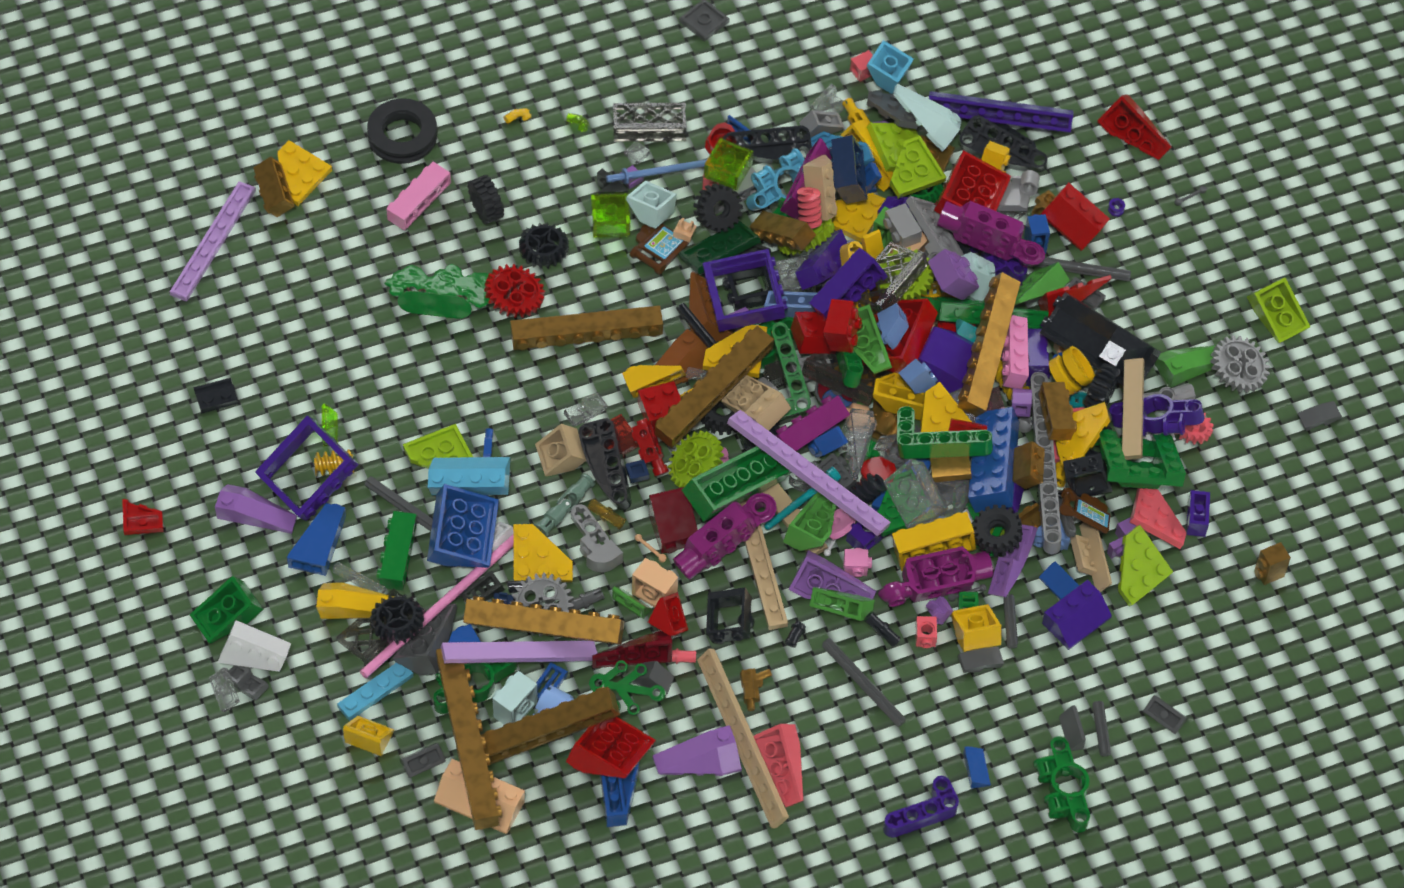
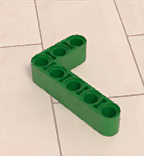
M778 322L772 327L771 337L774 339V348L790 397L786 401L791 407L789 412L779 420L782 421L805 414L806 410L810 408L811 400L789 328L785 323ZM781 328L785 334L779 337L775 334V330ZM787 346L790 349V353L783 354L780 348ZM792 364L795 366L796 371L790 373L786 370V366ZM798 382L801 385V389L796 391L792 389L791 384ZM804 400L807 403V407L801 409L797 406V402Z
M854 350L852 353L836 351L844 385L850 388L858 387L864 369L861 358Z
M904 406L897 412L898 454L903 459L986 456L993 451L992 433L988 430L916 432L914 409Z

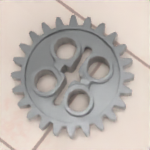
M1232 335L1230 339L1225 337L1224 340H1220L1213 348L1214 351L1210 355L1213 358L1210 360V363L1214 365L1211 369L1217 370L1215 376L1221 377L1219 382L1225 381V387L1231 385L1232 391L1238 388L1239 393L1243 390L1246 393L1250 390L1254 392L1265 383L1266 377L1270 374L1267 371L1270 366L1266 364L1269 359L1263 358L1266 353H1260L1261 347H1255V341L1250 344L1248 338L1243 341L1241 336L1236 339Z
M535 573V579L533 580L527 576L528 582L521 581L523 587H515L518 594H512V597L516 599L515 602H521L525 607L531 604L541 605V602L544 601L543 609L547 610L550 609V606L562 608V612H569V609L575 608L574 604L569 603L574 600L573 596H568L572 593L571 589H566V582L560 585V577L554 581L553 574L547 578L546 574L543 573L542 578H539L537 573ZM548 590H555L554 596H545ZM529 594H536V598L533 601H526Z

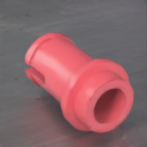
M676 648V650H672V662H675V664H678V662L696 663V650L687 651Z

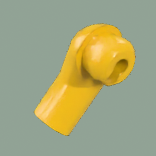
M522 108L514 109L503 116V118L509 124L519 117L526 121L532 115L529 113V109Z

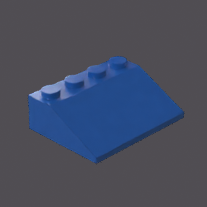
M444 484L436 495L427 561L443 566L489 568L499 499Z

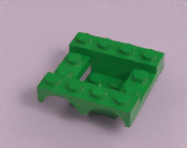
M1105 429L1100 432V437L1095 445H1100L1102 457L1107 464V481L1119 482L1121 487L1158 489L1161 485L1183 487L1186 472L1171 435L1164 436V433L1159 435L1153 434L1152 441L1143 439V456L1154 458L1153 463L1146 461L1139 463L1125 459L1122 451V438H1118L1116 431Z

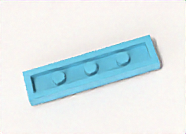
M395 663L337 703V708L351 721L413 678V672L403 665Z

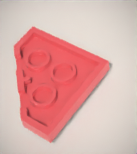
M1137 488L1130 523L1136 526L1141 525L1145 531L1181 549L1185 542L1186 531L1159 490Z

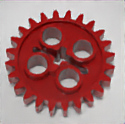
M506 264L504 269L499 266L498 270L493 269L492 274L489 273L484 292H486L485 298H490L489 304L494 303L493 309L500 308V314L505 311L506 316L512 313L514 318H516L517 314L523 318L525 313L530 316L531 312L536 313L537 308L540 309L544 300L545 290H542L544 284H539L541 279H535L536 273L529 274V269L524 271L522 266L517 269L515 264L510 268Z

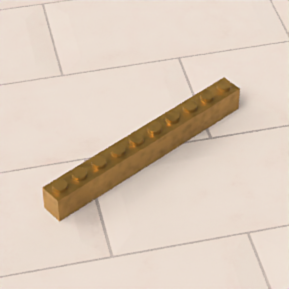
M436 649L438 668L475 830L499 826V818L502 817L500 805L496 806L495 800H498L497 789L492 788L491 784L494 782L492 770L488 771L487 767L490 765L488 753L484 754L486 741L484 736H480L482 724L480 719H476V714H479L477 702L473 703L472 701L475 695L473 685L469 686L468 681H471L469 669H465L464 666L467 663H444L441 649Z

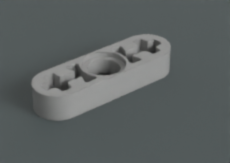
M578 504L572 508L571 519L583 536L587 535L598 548L602 545L600 543L597 544V535L600 542L605 544L609 541V537L585 505ZM577 512H579L580 514L583 513V519H582V517H581L580 515H577V516H576V513H577ZM593 525L596 529L593 532H588L585 530V527Z

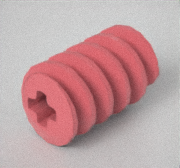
M812 187L798 189L797 193L800 195L797 199L801 201L798 203V207L802 208L798 210V214L802 215L798 217L799 220L807 222L811 229L819 227L822 224L820 191Z

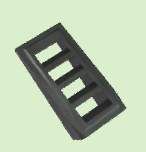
M490 571L460 595L465 602L467 599H470L468 596L470 594L483 597L487 601L494 597V593L502 592L505 588L494 573ZM486 586L488 591L485 592L482 587ZM479 590L482 595L478 596L475 591Z

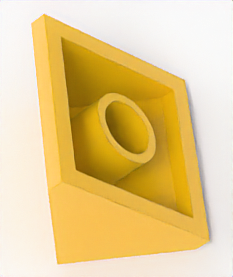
M356 716L345 724L343 728L345 743L382 756L394 732L392 728L361 716Z

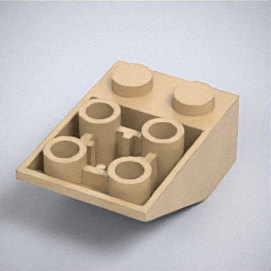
M748 375L721 400L734 413L739 410L743 411L768 431L791 409L781 392Z

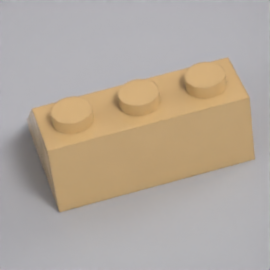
M821 155L803 165L805 187L816 188L821 193V219L827 221L837 215L833 181L834 171L831 160L826 155Z

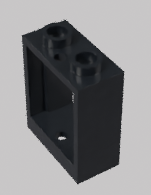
M766 266L725 274V278L722 279L723 287L729 293L727 294L729 305L732 304L734 311L744 307L748 309L765 305L768 291H772ZM762 277L766 291L738 296L734 284L735 281Z
M1101 453L1063 461L1066 480L1069 487L1078 497H1081L1083 493L1095 496L1113 492L1111 481H1107V466ZM1096 472H1101V473L1095 474V475L1085 476V477H1081V478H1075V477H1078V476H1083V475H1087V474H1092V473H1096Z
M745 587L708 593L706 635L712 643L721 644L726 641H741L750 638L752 597ZM742 605L741 627L718 630L719 608Z

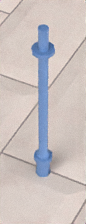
M725 152L722 157L628 172L626 168H622V173L607 175L606 181L610 183L623 180L626 185L629 183V179L705 167V164H724L730 167L732 164L747 162V159Z

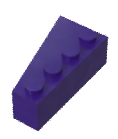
M842 229L831 233L832 236L828 237L827 241H822V245H816V249L808 255L809 258L795 272L802 290L829 279L842 267L840 248L847 244Z
M859 248L838 269L837 273L826 282L825 286L814 295L809 304L819 315L827 319L831 299L857 302L862 298V293L867 289L871 291L876 287L875 283L878 280H884L888 276L875 258Z

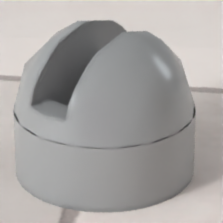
M1020 417L1019 431L1023 433L1029 432L1033 425L1031 418Z

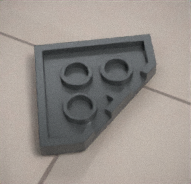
M869 91L867 106L879 109V114L887 119L891 117L895 120L894 124L899 127L917 129L918 125L915 122L914 114L904 109L893 95L894 93L886 94L881 91Z

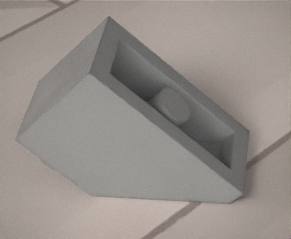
M811 110L799 122L800 125L809 129L811 138L822 131L832 134L845 128L839 113Z

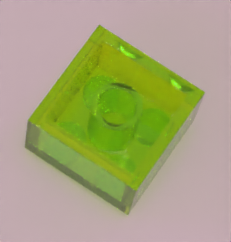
M720 138L704 164V178L737 191L753 164V151Z
M628 193L591 195L593 238L630 236L629 204L626 200Z

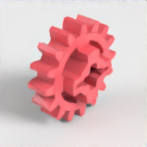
M1205 417L1204 421L1198 425H1186L1185 433L1180 435L1179 439H1186V443L1192 441L1193 445L1197 441L1200 444H1203L1204 440L1208 441L1214 426L1213 423H1210L1211 418Z

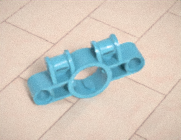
M797 148L792 149L788 155H782L779 158L781 168L773 171L770 166L766 165L763 167V170L751 174V180L757 191L746 200L747 207L750 210L756 211L769 206L775 201L778 202L781 197L786 198L777 185V179L785 172L792 177L794 182L804 162V157Z

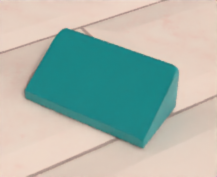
M957 319V334L974 343L977 336V328L961 319Z

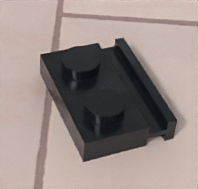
M231 378L193 387L201 414L238 404Z

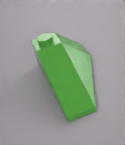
M1057 262L1033 271L1022 282L1023 286L1019 287L1015 305L1065 287L1070 279L1060 263Z
M870 304L858 308V315L862 319V325L857 331L858 342L853 350L873 374L892 368L885 344L880 335L881 331Z
M1216 345L1167 350L1160 354L1155 362V366L1171 388L1212 370L1211 368L1214 364L1210 363V360L1213 358L1210 355Z
M817 492L789 524L783 542L799 551L823 546L831 536L836 505Z

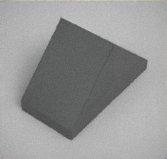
M657 661L640 663L647 667L648 672L645 676H640L632 683L649 688L654 685H660L666 690L668 695L674 675ZM639 667L638 673H643L644 667Z

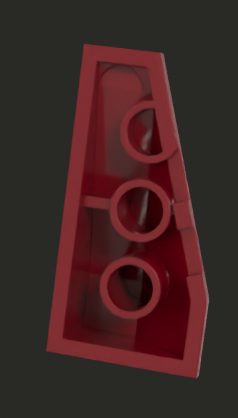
M663 631L644 635L592 655V668L615 667L616 663L620 660L625 661L628 666L651 661L669 663L672 661V638Z

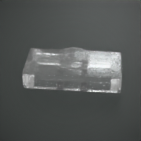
M223 667L209 677L220 711L226 712L240 702L227 668Z

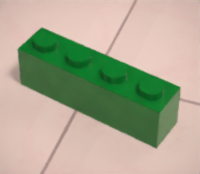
M393 511L392 518L388 519L387 529L389 534H385L384 546L386 548L385 552L382 551L380 556L382 567L377 570V580L380 581V588L404 591L417 528V514Z

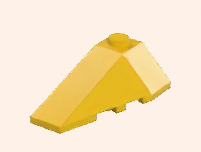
M865 119L854 122L840 136L853 135L857 142L861 141L869 145L875 159L873 163H876L882 176L875 185L882 191H886L890 187L889 184L893 171L885 170L867 129L868 123Z
M323 583L318 589L316 608L321 619L370 618L375 604L381 603V598L387 600L388 595L347 583Z

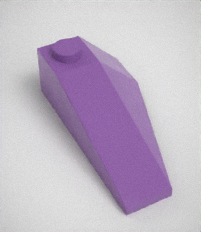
M229 484L220 490L215 505L217 519L290 534L293 533L297 520V515L253 491Z
M809 550L789 587L790 591L806 599H811L813 587L856 594L873 599L876 594V590Z
M730 725L710 730L652 755L657 772L660 775L696 773V775L715 774V776H724L742 770L737 744Z

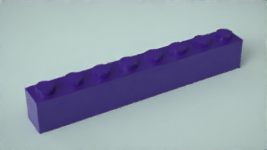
M930 91L929 94L930 100L948 108L960 118L971 119L973 116L979 115L990 122L1071 132L1073 110Z

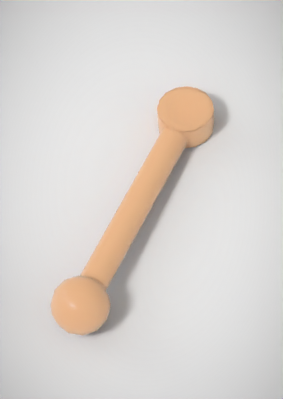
M640 534L635 535V540L640 541L657 557H659L658 560L663 563L666 561V555L660 554L658 551H656L651 545H649L644 539H642V536Z

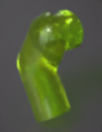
M567 114L566 122L579 124L578 130L586 132L588 130L589 122L582 115Z

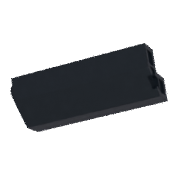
M1066 292L1062 297L1058 295L1053 303L1055 309L1050 317L1045 316L1040 324L1043 327L1040 334L1066 350L1071 346L1078 348L1091 366L1099 369L1105 362L1098 359V356L1119 325ZM1149 345V349L1143 356L1144 380L1161 354V351ZM1120 373L1118 383L1123 386L1124 374Z

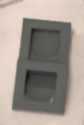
M1334 401L1319 404L1298 413L1306 431L1323 423L1325 426L1342 418Z
M999 647L974 649L958 655L963 673L981 672L984 668H1001L1004 664Z
M234 665L223 676L231 685L255 701L269 688L266 681L254 676L250 669L243 666Z

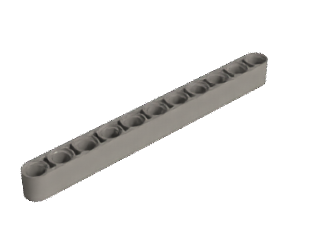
M1035 372L1032 374L1030 381L1034 443L1045 449L1043 483L1038 484L1043 549L1046 553L1056 554L1060 551L1062 535L1053 440L1048 439L1038 395L1042 382H1048V377L1043 372Z

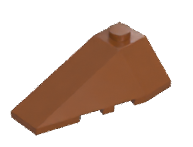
M695 272L690 273L689 309L713 339L721 341L733 334V331L730 329L719 332L706 279Z
M686 329L655 365L681 366L686 375L674 380L676 385L681 382L683 384L689 378L696 375L700 376L707 371L703 370L705 351L708 348L696 334Z

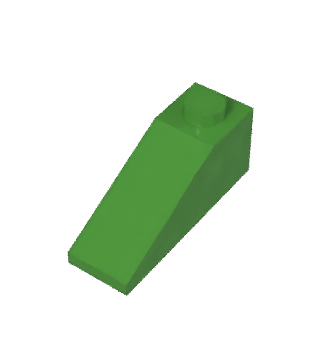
M813 587L810 606L861 621L873 611L875 600L856 594Z

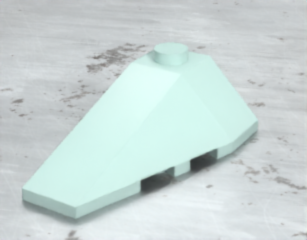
M897 84L893 94L907 112L914 114L917 125L920 126L922 124L928 132L926 136L941 151H944L960 130V117L948 108Z

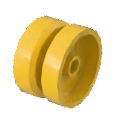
M1074 346L1065 350L1062 356L1058 355L1049 361V368L1056 382H1065L1069 395H1073L1081 390L1082 385H1089L1095 376L1094 370L1087 358Z

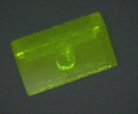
M323 404L322 428L338 443V414L327 404ZM322 439L323 445H324V446H329V445Z

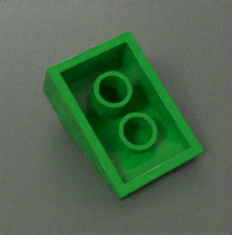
M232 575L189 615L206 640L211 644L228 635L235 621L248 624L264 609L245 582Z

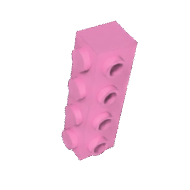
M435 162L426 166L422 173L411 181L408 188L402 190L394 202L389 203L386 209L387 220L405 231L451 184L450 172Z
M1015 315L1011 317L1002 350L1003 386L1022 389L1029 377L1027 318Z

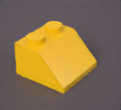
M989 604L954 610L951 617L957 642L963 652L1001 645V624Z

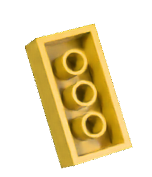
M958 512L950 517L937 518L933 522L920 523L915 527L900 529L892 533L894 551L901 571H903L907 558L961 546L968 552L976 550L974 530L967 512Z

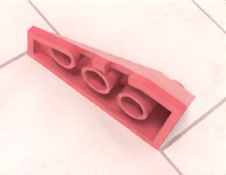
M779 724L754 735L756 744L785 807L802 802L801 751L795 724Z

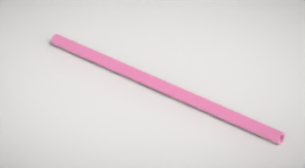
M513 534L492 552L490 567L514 547ZM476 567L423 614V627L489 568ZM403 640L399 641L398 645L395 641L389 644L360 670V674L364 678H368L405 644Z

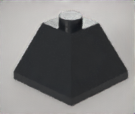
M1118 326L1098 356V359L1106 364L1115 366L1120 370V373L1124 374V360L1143 358L1150 346Z

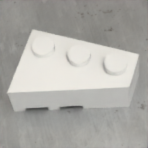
M235 621L217 663L280 672L291 643Z

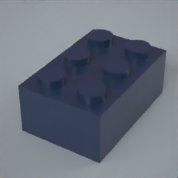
M853 135L831 139L832 147L829 150L833 158V181L839 197L846 204L868 200L864 152Z

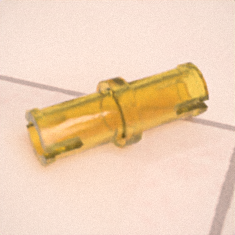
M594 498L587 507L600 516L602 521L609 522L619 530L626 522V519L613 512L611 507L604 506Z

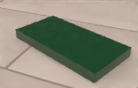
M739 221L733 224L735 227L732 229L727 227L728 231L724 232L721 230V232H717L678 254L683 262L697 274H701L704 272V262L735 256L761 241L757 234Z

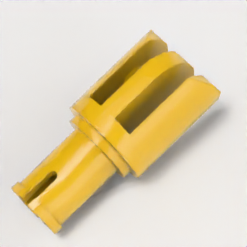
M852 98L845 99L848 104L843 101L842 105L849 114L848 121L850 124L865 119L868 125L871 123L863 109H858Z

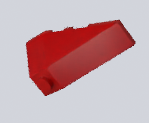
M1128 94L1122 95L1097 120L1112 136L1120 138L1158 160L1172 148L1148 116Z
M1111 275L1088 281L1087 285H1084L1082 282L1070 288L1066 286L1047 292L1038 300L1040 309L1049 311V318L1055 309L1053 303L1058 295L1062 297L1066 292L1082 302L1111 280Z

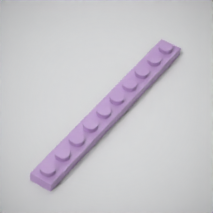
M739 410L728 419V425L875 535H880L889 527L891 523L889 520L743 411Z

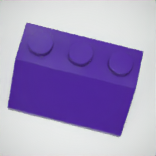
M1086 580L1046 610L1042 624L1070 650L1112 618V615L1101 592L1089 580Z

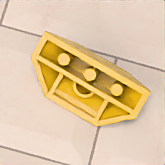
M899 373L876 378L872 396L885 411L897 414L901 407L909 406L914 409L915 419L921 420L924 393L915 394Z

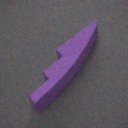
M1022 525L1023 535L1022 541L1019 542V547L1017 549L1013 547L1014 552L1011 554L1007 551L1006 556L998 557L988 594L1000 597L1007 596L1026 562L1038 528Z

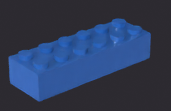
M1007 407L985 411L977 416L975 423L988 425L987 430L992 433L993 451L991 454L972 456V479H970L968 498L975 513L981 510L986 511L985 507L988 506L990 509H993V505H998V508H1001L1002 505H1005L1006 508L1013 505L1014 448L1018 446L1019 420L1014 408Z

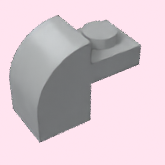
M587 535L580 539V552L586 557V566L592 571L608 572L623 562V552L611 539L599 548Z

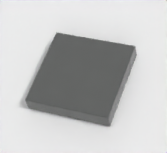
M702 0L679 18V22L705 42L727 25L730 18L707 0Z

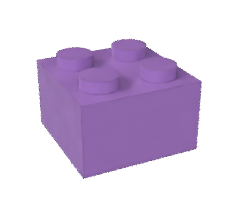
M943 249L928 261L942 291L964 300L979 288L976 281L977 276L971 271L969 267L970 262L966 257H961L954 251L951 252Z

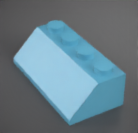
M510 457L433 458L428 472V489L431 495H437L441 487L447 484L482 495H508Z

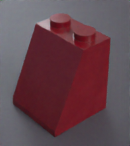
M684 487L649 495V518L661 554L673 553L676 550L684 549L687 539L698 531L692 504L682 492Z

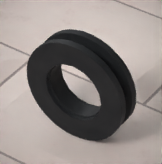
M406 98L389 100L379 105L368 119L369 145L377 156L388 162L396 164L416 162L427 156L436 144L437 123L435 116L426 105L416 100ZM408 120L417 124L421 131L411 141L395 142L384 134V130L394 121Z

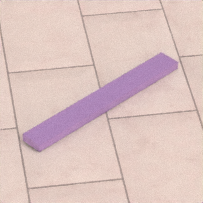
M240 181L237 183L170 290V296L188 301L256 192L255 187Z
M594 641L453 642L441 644L444 663L592 661V655L597 654Z

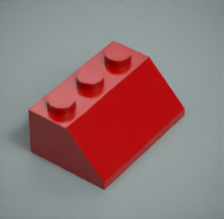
M1069 182L1040 214H1046L1047 221L1081 251L1110 220L1109 217Z

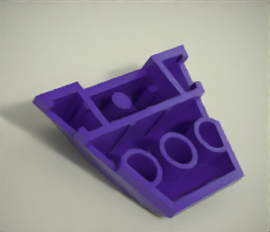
M935 326L932 328L918 360L921 364L923 362L926 363L931 370L930 372L938 379L937 383L941 382L953 399L957 401L959 393L963 388V378L968 370L967 363L972 355L971 348L973 342L958 335L957 332Z

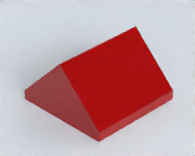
M678 592L659 598L648 620V623L669 636H674L688 630Z

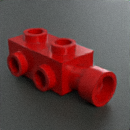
M647 418L637 421V426L632 427V437L639 445L640 449L638 452L641 460L644 459L645 463H652L654 476L668 472V467L666 464L664 465L662 459L664 457L662 447L659 445L651 421H648Z

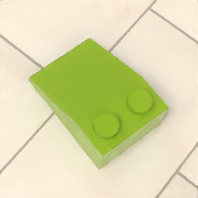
M1286 277L1246 296L1253 311L1278 344L1311 327Z

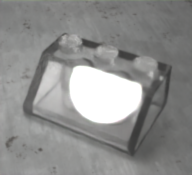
M908 460L883 481L907 529L915 527L920 523L925 524L934 521L948 510L932 476L922 461Z

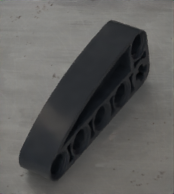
M973 116L960 134L961 148L982 159L984 149L989 141L1005 146V141H1012L1013 145L1008 147L1010 148L1009 155L1011 159L1008 166H1005L1006 168L1020 171L1033 170L1035 172H1043L1047 169L1048 158L1045 153L982 116ZM974 124H981V127L974 128ZM990 132H996L998 134L995 138H991L988 136ZM967 137L973 140L969 144L963 142ZM1021 150H1027L1029 154L1026 156H1021L1019 152ZM1037 159L1044 160V163L1042 165L1035 164V161Z
M802 125L729 132L721 138L719 143L723 151L734 156L780 164L779 158L782 155H788L794 148L804 150L806 155L812 148L809 129ZM798 132L800 133V135H803L801 139L800 136H797ZM779 133L785 135L786 141H782L779 138ZM761 135H765L768 138V143L762 141ZM743 137H748L751 144H746ZM727 138L732 140L733 146L726 144Z
M608 418L581 425L578 434L586 461L593 476L605 495L618 510L628 509L631 506L632 500L616 426ZM593 432L591 436L586 437L588 433ZM614 444L612 449H607L610 445ZM613 462H618L616 466L610 467ZM621 479L618 484H614L616 480ZM624 496L622 501H617L620 497Z

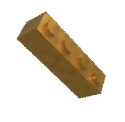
M762 211L749 226L760 237V241L764 240L770 244L775 243L781 247L786 246L792 250L803 251L816 236L807 222Z

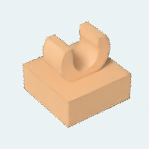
M681 218L674 229L673 237L690 243L697 226L694 225L693 221L688 223L684 221V218Z

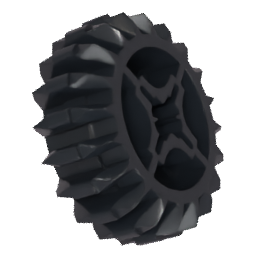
M539 222L538 226L532 224L531 229L526 228L525 233H522L519 240V252L522 259H526L527 264L532 263L533 268L539 265L540 270L543 266L549 269L550 265L556 267L557 263H562L563 259H566L569 251V240L566 238L565 232H562L561 227L556 228L555 224L549 226L548 222L542 225Z
M1106 363L1100 366L1087 391L1084 401L1085 408L1105 402L1106 406L1108 405L1120 377L1119 369Z
M397 593L395 597L388 595L387 600L381 598V603H376L375 608L371 611L370 622L372 630L376 637L380 636L382 641L387 639L389 644L395 641L398 645L399 641L402 640L406 643L407 638L413 640V634L419 635V629L423 627V609L418 601L414 602L412 597L407 599L405 594L402 597H399ZM408 613L412 615L411 620L407 619ZM384 617L387 619L386 625L382 623Z

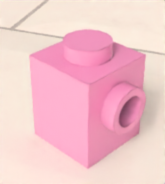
M845 549L844 571L854 577L867 576L868 569L872 568V557H868V549Z

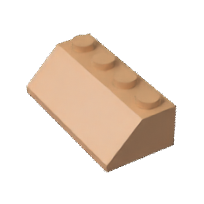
M451 759L442 775L434 802L472 819L460 762ZM494 777V782L491 784L492 788L497 789L498 800L495 801L496 806H501L502 817L499 818V826L491 828L507 835L525 802V791Z

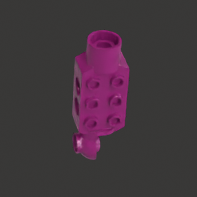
M946 201L937 226L952 231L955 240L1006 261L1016 258L1026 268L1036 266L1045 259L1044 249L1039 244L1021 239L1024 230L1022 221L972 201L961 207Z
M758 493L751 496L744 506H741L738 502H732L687 539L684 550L673 558L676 566L688 580H691L703 569H709L711 566L717 565L722 557L727 553H732L742 541H747L758 525L772 519L777 510L774 498L769 494ZM761 507L766 508L763 512H757Z
M963 546L907 558L902 571L903 583L896 581L886 584L878 592V596L887 602L890 607H896L905 603V598H910L915 603L971 590L974 581L993 576L991 558L985 551L970 554Z

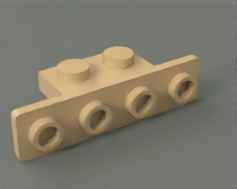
M1084 522L1080 525L1082 536L1075 535L1070 538L1076 567L1079 572L1092 575L1094 586L1101 592L1112 585V580L1099 530Z

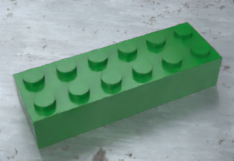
M756 446L692 478L682 489V492L701 519L706 521L719 514L732 502L741 503L751 496L784 481L792 472Z

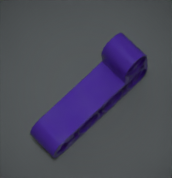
M945 776L936 777L933 780L931 790L933 798L887 814L883 826L885 835L892 838L954 817L957 814L959 799L950 780ZM937 787H943L945 790H939ZM945 804H951L953 807H947ZM927 810H932V811H934V813H933V814H930V813H927L926 811H927ZM907 817H914L916 820H910Z

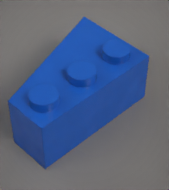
M640 761L626 778L600 775L607 827L627 825Z

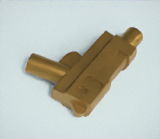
M755 668L741 670L740 679L744 691L743 699L744 703L747 704L748 711H754L755 702H760L758 687L761 688L763 686V679L772 676L770 669L756 673Z

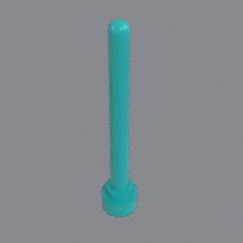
M834 467L829 468L825 472L837 482L841 479L839 472ZM811 487L766 522L764 525L765 529L770 530L818 491Z

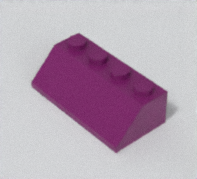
M821 138L818 139L807 153L780 209L783 213L799 220L798 217L802 216L798 214V210L802 208L798 207V203L801 201L797 199L800 195L797 193V190L805 187L803 165L821 155H826L830 160L832 159L829 148Z
M829 395L821 400L822 404L816 407L814 405L807 409L805 416L799 415L792 419L790 426L784 425L777 429L775 436L797 451L848 417L850 413L838 395L835 397Z

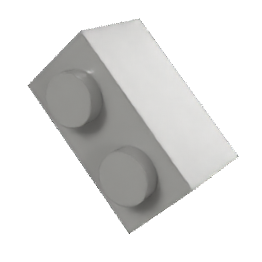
M906 203L885 211L883 223L885 228L890 230L894 243H897L900 248H906L921 242L922 230Z

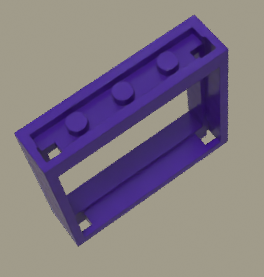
M769 249L703 263L704 275L719 332L785 318V310L788 309L786 299L781 297V295H784L782 284L777 282L780 281L778 270H774L776 262L775 258L770 256ZM766 266L776 305L724 316L714 277Z
M307 415L255 473L299 518L307 521L312 515L316 514V510L329 500V496L342 486L343 481L353 474L352 471L359 464L316 420ZM315 431L344 461L299 508L271 477Z

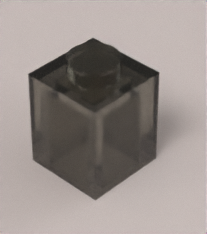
M779 361L764 365L762 377L777 388L786 386ZM787 365L786 370L791 373L792 371L789 365Z

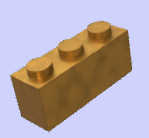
M270 156L253 167L254 177L259 184V193L265 204L263 206L267 213L279 217L295 207L280 162Z
M1042 382L1038 395L1048 439L1071 440L1073 433L1076 432L1077 424L1076 421H1073V407L1069 404V390L1066 389L1065 382Z

